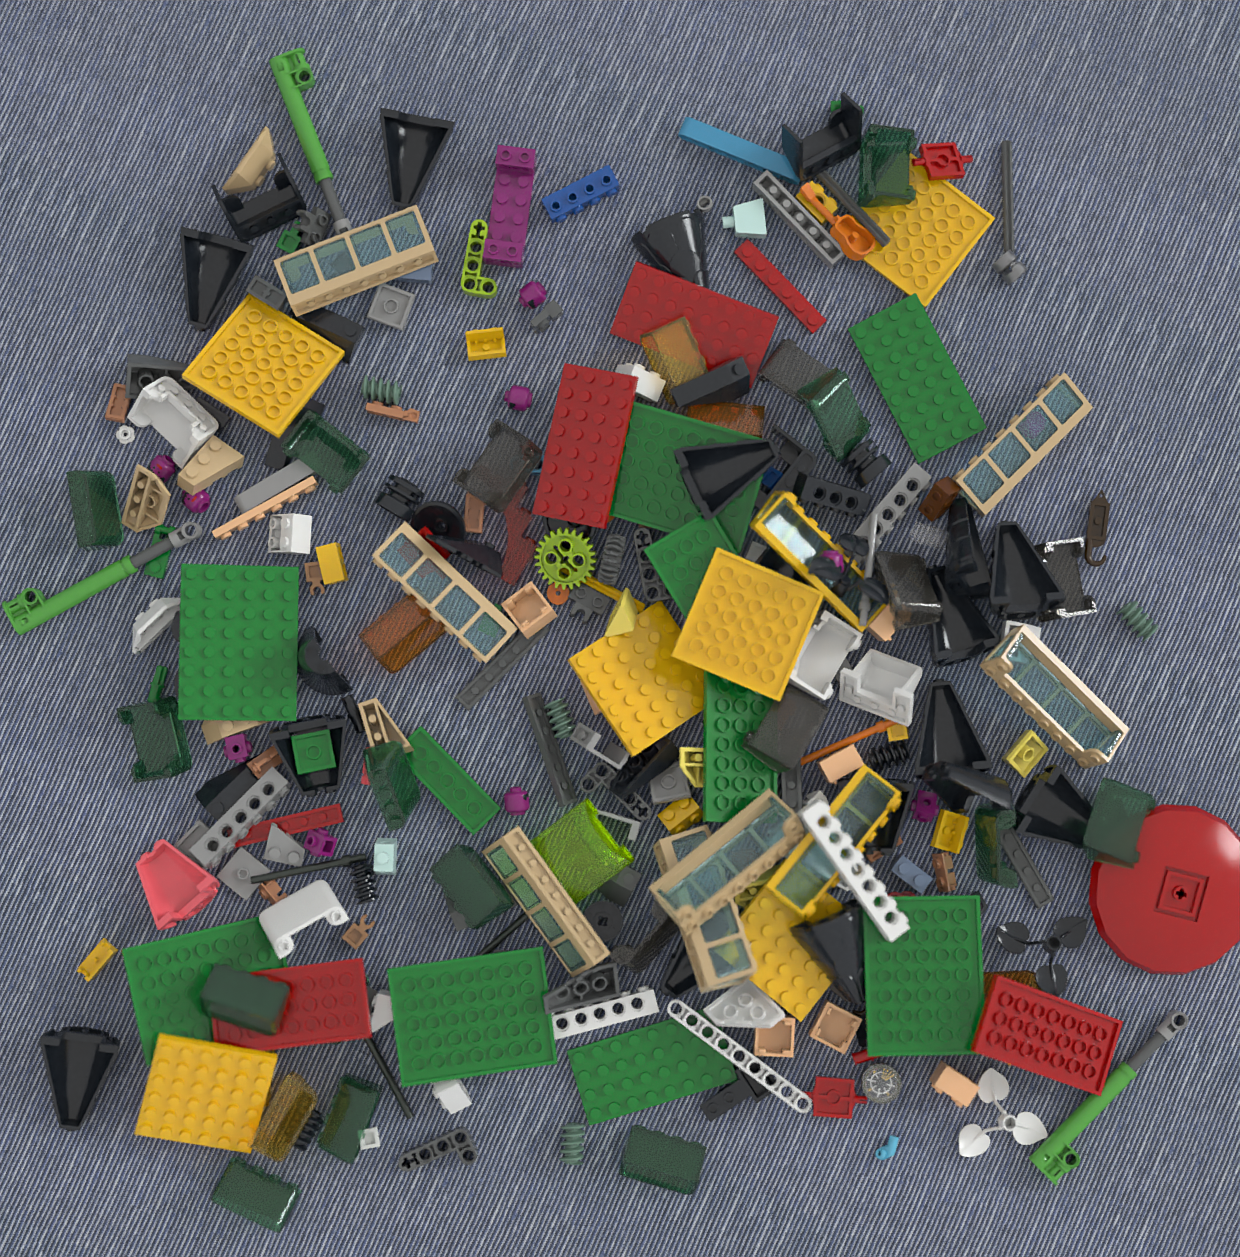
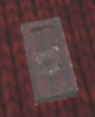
M915 521L909 540L945 551L948 532Z

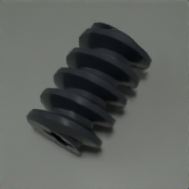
M901 740L900 745L897 741L894 742L893 748L889 743L886 744L885 749L880 745L878 752L875 747L871 748L870 753L867 750L869 762L874 772H876L877 765L883 770L885 763L888 768H891V762L898 766L899 760L903 764H906V758L910 760L905 740Z
M363 863L348 867L354 869L349 875L356 876L351 881V883L357 884L353 891L359 892L354 898L361 900L356 905L373 902L379 898L378 894H373L378 888L371 886L376 882L375 879H370L375 873L368 871L373 867V864Z
M304 1106V1109L307 1111L306 1114L300 1113L303 1120L296 1119L295 1121L299 1126L291 1127L295 1133L287 1134L290 1137V1140H287V1142L300 1151H306V1145L311 1143L310 1138L315 1137L314 1131H318L319 1125L324 1122L322 1119L324 1115L308 1106Z

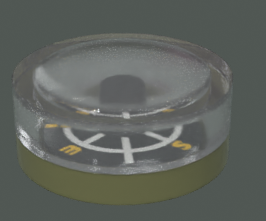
M874 1063L868 1066L862 1074V1090L871 1101L878 1104H886L896 1099L901 1091V1078L898 1072L889 1064Z

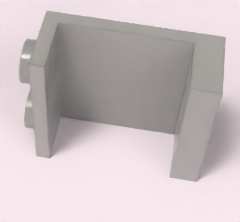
M579 722L570 739L620 770L627 762L630 755L629 752L610 741L604 753L601 754L594 747L602 735Z
M596 808L595 812L591 811L588 823H591L590 828L594 829L598 814L631 823L627 838L633 841L636 840L640 821Z

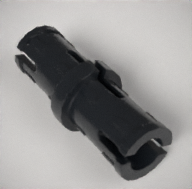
M353 695L342 698L341 701L348 713L347 717L351 720L356 734L366 731Z

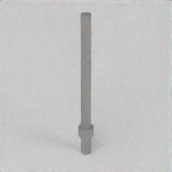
M871 513L869 552L866 555L864 580L866 577L872 578L878 514ZM863 593L858 609L860 611L859 626H867L868 612H870L871 607L870 597Z

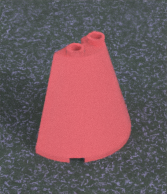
M160 839L154 844V850L151 853L148 851L141 855L140 860L136 863V867L158 930H166L175 927L177 921L190 919L206 907L218 893L216 888L220 886V883L213 875L168 841Z

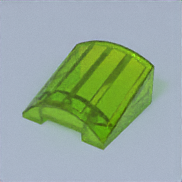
M588 798L530 841L575 905L635 860L624 845L620 847L597 819L596 815L599 812Z

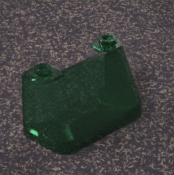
M877 124L869 125L861 139V147L859 149V207L909 205L915 200L916 190L913 189L912 185H909L910 153L917 145L915 130Z
M837 367L800 388L797 392L800 398L806 401V407L811 412L823 436L822 440L824 443L822 444L826 452L836 462H839L870 432L869 427H871V424L860 410L848 384L850 379L845 371L841 372Z
M309 409L280 445L284 448L282 450L284 454L290 458L294 456L300 459L324 478L329 484L328 488L335 494H338V492L343 494L372 458L364 449L313 409Z
M174 696L116 708L118 720L123 725L130 724L139 759L131 768L134 783L172 778L190 770L192 759L183 721L178 720V701Z
M1103 777L1083 841V848L1087 859L1134 869L1135 863H1138L1140 860L1137 843L1146 813L1149 814L1151 810L1154 811L1156 799L1153 798V795L1117 780Z
M1012 803L1011 810L1002 811L994 810L991 807L992 804L979 805L975 810L977 876L980 880L997 886L1018 888L1016 871L1008 868L1005 861H1001L1000 830L1011 829L1015 825L1016 810L1014 804Z

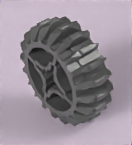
M611 533L607 536L598 573V581L605 585H615L617 582L626 544L624 536Z

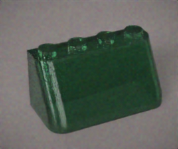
M75 470L66 472L78 548L85 551H93L119 546L124 540L114 476L107 471Z
M390 741L363 750L366 775L389 832L404 826L421 799L420 790L403 745L398 741Z
M456 844L429 869L433 874L432 878L443 887V893L446 897L452 899L455 903L454 908L460 914H463L466 918V924L471 929L481 928L515 904L480 855L470 846Z
M215 963L200 995L201 1010L208 1017L267 1036H275L287 1003L290 987L283 982H273L264 976H255L245 970L233 969L227 964L220 965Z
M347 1073L345 1077L341 1076L337 1084V1088H340L339 1092L331 1100L330 1106L333 1108L330 1114H326L323 1122L326 1127L324 1132L320 1131L316 1143H319L318 1148L352 1165L359 1154L361 1138L363 1136L364 1140V1130L369 1127L383 1086Z
M632 1125L618 1172L626 1178L681 1194L691 1195L699 1183L707 1147L702 1146L699 1142L685 1141L679 1136L671 1137L665 1135L662 1131H651L641 1125Z
M232 1157L210 1200L271 1231L280 1233L285 1227L302 1190L298 1189L299 1186L295 1183L282 1181V1178L276 1174L271 1173L269 1175L263 1172L264 1169L257 1165L252 1167L246 1164L247 1161L243 1158Z

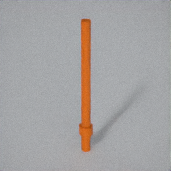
M889 719L878 721L875 723L876 725L801 757V766L875 733L885 732L887 728L898 723Z

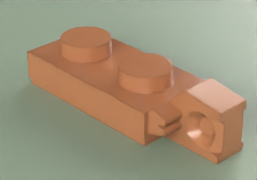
M378 401L367 402L366 410L370 414L418 424L420 411L410 408L407 411H403L402 407L391 405V408L383 406L384 403Z

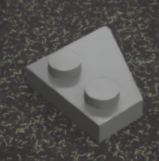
M272 822L263 859L300 867L306 848L303 847L302 843L295 841L290 834L284 833L277 827V824Z

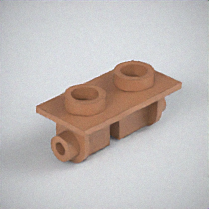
M273 745L247 763L257 779H260L272 766L275 768L283 761Z
M949 851L932 854V865L935 869L936 885L939 892L956 890L955 873H948L947 870L953 868L952 856L949 855Z
M275 880L264 882L265 885L261 883L258 887L261 897L264 900L268 899L272 905L288 897L285 892L281 896L277 895L282 888Z

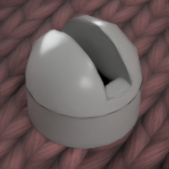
M701 196L697 201L698 209L705 213L709 212L713 206L712 199L709 196Z

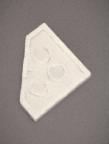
M749 979L742 984L734 985L703 1009L704 1014L715 1026L772 1028L786 1017L778 1005Z

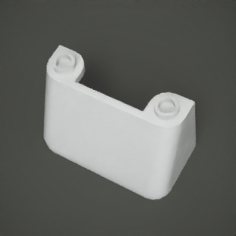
M167 376L161 377L144 387L127 416L138 427H147L151 424L177 449L172 454V459L181 469L190 462L211 436L215 434L219 426L212 415L175 380Z
M818 611L788 683L822 701L829 699L834 691L831 684L848 652L859 648L862 643L860 639L863 634L828 611Z
M316 880L263 910L259 915V922L279 959H281L293 950L294 943L290 937L292 934L324 916L332 925H340L349 920L329 884L324 880Z

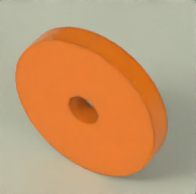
M554 582L548 587L547 597L551 603L561 605L568 600L570 591L567 586L565 590L562 589V584L555 588Z

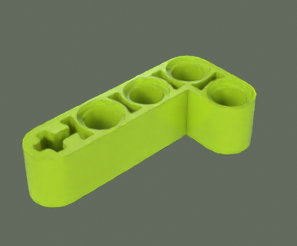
M477 219L472 222L470 227L461 287L468 296L492 299L497 295V285L493 279L481 277L484 263V243L488 237V226L484 220ZM479 227H482L483 230L480 231V239H479V238H477V237H478L477 229H479ZM474 245L482 247L479 252H473L471 249ZM471 263H476L478 268L471 271L468 269V266ZM467 282H474L475 286L473 289H466L465 284ZM486 285L494 287L490 293L485 292L483 289Z

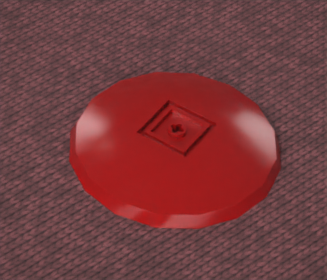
M1162 804L1131 815L1105 839L1091 868L1088 903L1099 935L1121 960L1150 974L1185 975L1215 964L1240 941L1239 836L1225 820L1196 806ZM1182 888L1184 896H1180L1178 898V895H1176V891H1180Z

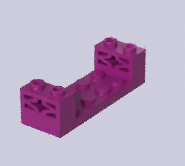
M505 145L497 146L495 161L496 177L488 237L485 239L483 251L484 264L522 269L537 160L536 149Z

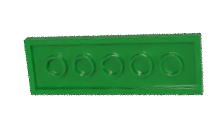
M420 726L407 738L414 751L397 757L472 835H475L501 807Z

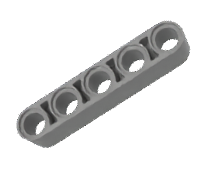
M310 452L234 497V501L241 513L244 514L307 478L314 476L322 471L324 467L315 452Z

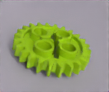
M560 527L557 530V534L554 530H551V537L546 534L544 535L546 541H539L542 547L535 549L540 553L534 556V558L539 559L535 566H541L538 573H544L543 580L549 578L548 585L555 582V588L562 584L563 590H565L567 585H569L570 589H573L574 583L580 587L581 581L584 583L588 581L586 576L591 577L593 575L589 570H595L596 568L592 563H595L597 559L592 556L597 552L591 551L594 544H587L590 538L583 539V532L577 535V530L574 529L571 533L569 527L563 532ZM562 541H568L571 548H563ZM549 553H553L556 556L557 560L555 562L549 560ZM568 556L569 559L564 562L562 558ZM575 556H581L584 562L581 564L577 563ZM561 568H567L570 573L569 576H564L561 573Z

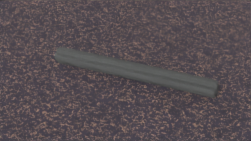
M1004 140L1001 143L1003 245L1005 253L1008 250L1012 252L1015 250L1011 140Z
M826 170L816 175L861 225L869 230L882 247L890 243V238Z

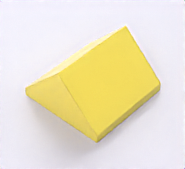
M626 587L609 617L604 634L606 637L630 632L634 629L638 610L630 590Z
M1025 730L1001 759L1025 778L1049 749L1032 730Z

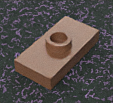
M114 383L105 414L106 420L125 423L131 398H125V385Z
M466 494L464 522L467 533L482 534L485 495Z

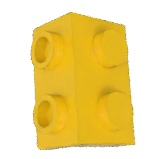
M503 327L475 329L465 332L469 361L507 357Z
M691 797L674 801L657 816L669 832L675 835L686 831L691 825L698 823L703 817V811Z
M940 809L930 846L959 854L963 846L965 832L968 829L969 817Z

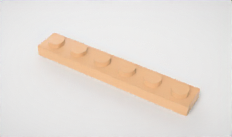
M311 476L216 528L212 533L216 539L225 540L231 537V533L235 530H244L249 526L248 523L264 519L266 513L270 511L274 513L280 510L284 503L295 502L299 499V495L304 492L306 494L316 490L315 486L319 484L316 478Z

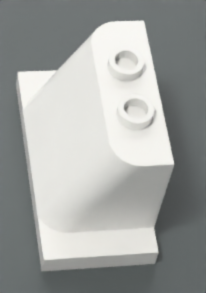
M870 648L853 671L847 668L841 670L839 700L909 727L912 723L913 693L922 677V667Z

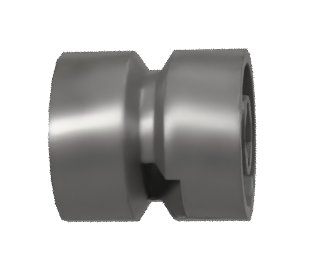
M1011 250L1004 253L991 266L998 274L1002 273V279L1008 286L1028 270L1021 261H1016L1017 257Z

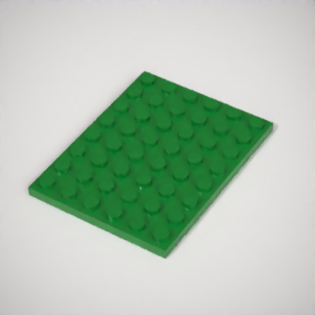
M634 401L609 515L672 533L702 514V512L698 513L688 494L679 472L680 465L676 464L673 450L680 447L702 446L714 443H735L737 440L763 438ZM763 475L756 482H752L736 499H733L715 516L733 548L739 554L743 547Z
M181 563L178 720L296 721L299 567Z
M980 895L892 897L897 903L896 909L907 917L908 922L906 923L910 927L892 942L885 940L863 908L867 1056L979 1054L971 1051V1047L985 1005ZM875 897L874 905L877 906L880 903V897ZM891 912L886 913V922L891 919Z
M259 916L121 949L146 1066L152 1065L159 1034L214 1043L208 977L288 967L286 956L279 959L259 922Z
M543 946L387 968L402 1087L558 1064L551 1013L545 1014L543 995L549 991Z

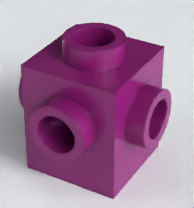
M247 734L224 738L226 744L223 747L225 757H228L229 760H235V763L247 761L246 757H250V752H253L252 743L248 741Z
M918 790L910 804V811H913L912 818L917 819L919 822H931L933 817L938 815L939 805L936 804L937 795L932 792Z
M318 828L317 830L309 829L303 847L310 850V854L313 856L332 857L338 838L328 834L329 831L323 828Z

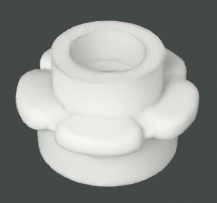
M123 425L116 432V437L120 443L127 444L134 440L135 431L132 427Z

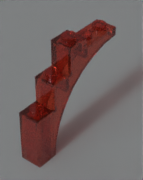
M481 464L479 467L474 465L471 473L491 489L500 502L505 514L508 543L502 565V577L500 579L515 587L534 556L535 549L538 547L535 545V540L528 536L525 539L523 538L533 520L531 511L524 507L518 508L529 490L526 486L527 483L518 477L516 480L511 477L507 484L505 483V478L498 474L496 476L489 473L490 470Z

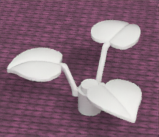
M988 1068L978 1081V1086L980 1087L978 1096L985 1103L994 1101V1104L1002 1114L998 1118V1126L982 1130L979 1125L968 1124L962 1128L959 1133L958 1142L959 1154L964 1157H974L984 1153L990 1145V1138L985 1133L990 1131H1000L1002 1129L1012 1131L1015 1140L1022 1145H1030L1048 1137L1043 1123L1033 1113L1020 1112L1017 1118L1007 1114L997 1100H1003L1008 1095L1009 1084L1002 1074L993 1068Z

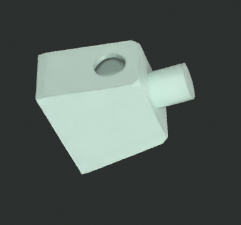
M763 198L733 206V216L722 217L723 229L734 227L735 237L766 238L767 231Z
M377 838L374 846V872L376 875H396L397 838Z

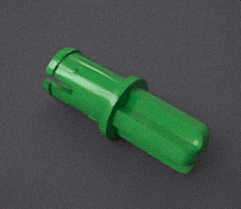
M157 666L153 682H150L151 689L147 699L148 702L159 704L162 689L165 688L164 682L168 672L167 667Z

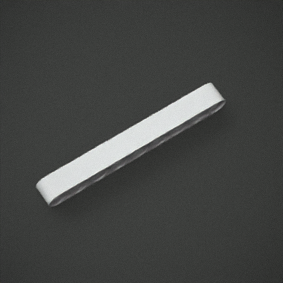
M679 999L669 1002L667 1010L674 1019L800 1113H806L810 1110L812 1102L805 1093ZM673 1003L681 1005L682 1010L680 1013L674 1014L670 1008ZM689 1015H695L698 1019L697 1023L693 1026L688 1025L686 1022V1018ZM708 1026L713 1029L711 1037L702 1035L704 1027ZM722 1038L729 1041V1046L726 1049L718 1047V1041ZM737 1050H741L745 1054L744 1059L741 1061H737L733 1057L734 1052ZM753 1062L760 1064V1070L756 1073L749 1070V1066ZM769 1074L776 1076V1081L772 1085L765 1082V1078ZM784 1086L791 1087L792 1093L790 1096L786 1097L781 1094ZM800 1098L807 1099L808 1104L805 1108L797 1106V1101Z

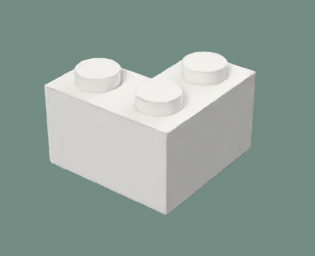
M630 363L625 365L618 364L616 373L639 377L635 395L649 402H658L666 382L660 378V374L653 371L649 373L644 370V366L634 363V365Z
M460 1079L431 1083L434 1084V1088H432L436 1099L439 1098L443 1109L447 1108L451 1115L472 1105L468 1091Z

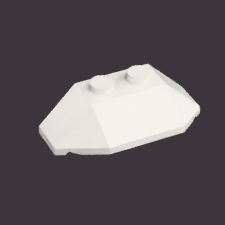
M157 598L149 605L150 609L147 612H142L135 618L136 622L133 624L132 652L135 655H140L172 624L175 613L180 611V598Z

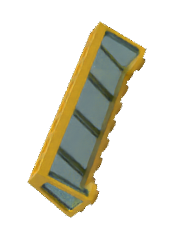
M775 490L749 526L812 588L824 592L823 598L854 629L863 632L887 605L869 598L871 607L870 612H868L867 626H859L860 611L858 609L859 602L862 599V592L858 589V585L851 592L847 591L844 597L838 598L830 591L834 581L808 574L811 562L814 558L823 554V551H838L839 554H842L844 570L850 556L847 557L844 554L845 550L839 544H834L830 541L831 536L823 530L821 532L817 528L818 523L813 518H807L803 514L805 510L796 503L797 498L791 492ZM853 560L847 572V576L851 579V585L860 579L864 581L865 570L861 571L857 567L858 563Z
M863 764L829 806L830 810L828 812L832 818L836 817L841 824L839 828L842 832H846L853 841L851 845L854 849L857 848L863 853L865 850L863 846L867 841L870 843L877 835L875 831L879 826L883 828L888 822L889 818L887 816L890 812H896L900 807L901 792ZM823 816L817 821L819 827L825 823ZM809 832L768 882L766 889L801 919L805 920L807 917L810 919L817 910L816 905L819 902L822 904L829 895L827 891L831 887L835 888L841 879L836 868ZM832 832L829 835V841L831 843L834 842L836 839V834L834 832ZM845 848L840 851L841 858H845L847 855Z

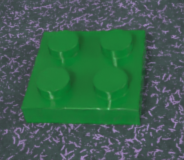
M327 729L291 737L298 775L337 768L330 730Z

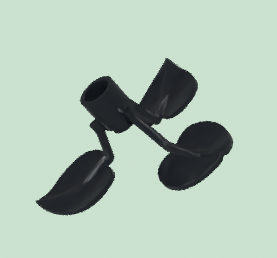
M843 533L839 537L841 547L846 551L852 552L843 574L840 568L836 567V563L828 557L818 556L811 562L808 574L834 581L830 591L838 598L844 597L847 591L851 592L858 585V589L863 594L888 606V590L881 581L866 577L864 581L860 579L851 585V579L847 576L855 555L858 554L864 557L869 552L868 543L860 536Z
M1081 917L1062 918L1054 924L1053 933L1055 935L1040 941L1028 942L1027 940L1030 937L1029 930L1020 922H1009L998 926L996 934L1001 946L1012 954L1023 953L1025 945L1042 944L1045 952L1050 954L1048 965H1042L1038 968L1035 980L1041 990L1059 997L1065 990L1068 975L1063 965H1052L1055 952L1061 948L1062 944L1067 948H1077L1083 943L1086 935L1087 919Z

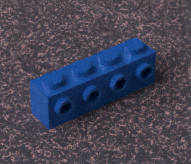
M607 165L544 197L541 201L552 224L555 222L561 223L567 219L568 215L572 213L574 215L579 214L584 210V207L588 205L594 206L601 202L600 199L606 196L608 198L618 193L617 190L620 189V185L610 165Z

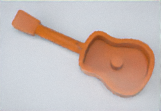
M808 182L799 189L807 202H810L832 225L830 234L838 241L842 251L848 258L859 261L871 252L876 245V239L867 228L859 225L848 214L842 217L839 215L833 216L815 197L816 194Z

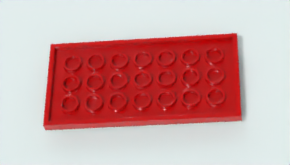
M636 261L610 334L705 371L732 358L743 357L750 373L749 388H752L779 316Z
M564 363L532 514L606 529L639 377Z
M363 958L207 978L214 1043L266 1051L372 1037Z
M994 974L971 1051L1101 1096L1123 1021Z

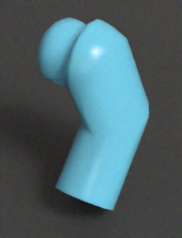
M890 1135L888 1144L876 1150V1157L880 1160L892 1157L896 1152L899 1137Z

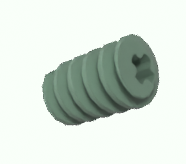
M365 375L361 386V396L363 394L364 399L367 400L371 395L372 401H375L378 397L381 403L386 398L387 404H390L393 400L394 405L397 406L400 402L403 385L398 387V382L395 381L392 386L390 379L387 380L386 384H383L382 378L377 383L375 376L372 377L371 381H368V376Z
M1130 601L1119 609L1116 615L1123 613L1121 621L1128 619L1126 626L1133 625L1131 632L1138 630L1136 638L1143 636L1142 642H1144L1156 632L1159 625H1151L1154 619L1149 618L1146 620L1148 613L1141 614L1143 607L1136 608L1138 601Z
M566 697L552 701L544 706L545 709H551L547 716H553L549 723L556 724L551 728L552 731H558L554 735L555 738L564 739L570 737L573 733L572 730L576 727V724H569L573 717H567L571 710L564 709L569 705L562 702Z
M569 1122L561 1126V1129L565 1130L566 1133L560 1134V1137L565 1138L566 1141L560 1142V1145L565 1146V1149L559 1150L560 1153L565 1154L564 1157L559 1158L560 1161L571 1165L584 1164L580 1161V1159L584 1158V1155L580 1153L584 1150V1146L580 1144L584 1143L585 1139L580 1136L584 1135L585 1131L580 1128L585 1127L586 1124Z

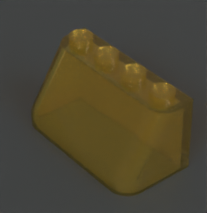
M680 317L640 335L641 345L653 372L660 374V378L666 381L662 393L670 405L675 404L670 389L708 371L705 358L700 354L698 342L693 337L690 331V323L685 317Z
M291 1071L286 1076L248 1144V1147L276 1162L283 1161L288 1156L318 1102L316 1091L301 1075Z

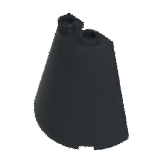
M314 625L310 626L298 641L297 671L303 682L314 691L325 695H342L354 690L344 673L339 675L328 659L322 660L319 653L322 649L319 644L323 642V639Z
M330 714L296 719V721L286 722L283 728L275 727L269 732L270 740L302 796L314 797L318 795V791L325 790L326 793H333L340 788L347 723L343 715L337 714L335 718H331ZM327 729L330 730L337 768L298 775L291 737Z
M939 761L935 764L930 763L926 766L922 780L952 812L969 813L974 796L981 795L993 801L991 807L996 811L1011 810L1013 800L1012 789L1009 788L1008 782L1003 778L946 761Z
M852 778L838 780L840 793ZM883 778L901 792V805L896 812H890L887 816L889 820L883 828L881 826L878 827L875 831L877 835L871 843L866 842L863 846L865 850L862 854L872 855L874 851H880L883 856H892V853L895 852L915 789V782L909 781V783H906V780ZM868 779L850 800V804L874 824L886 809L891 798ZM846 807L845 812L856 847L870 827Z

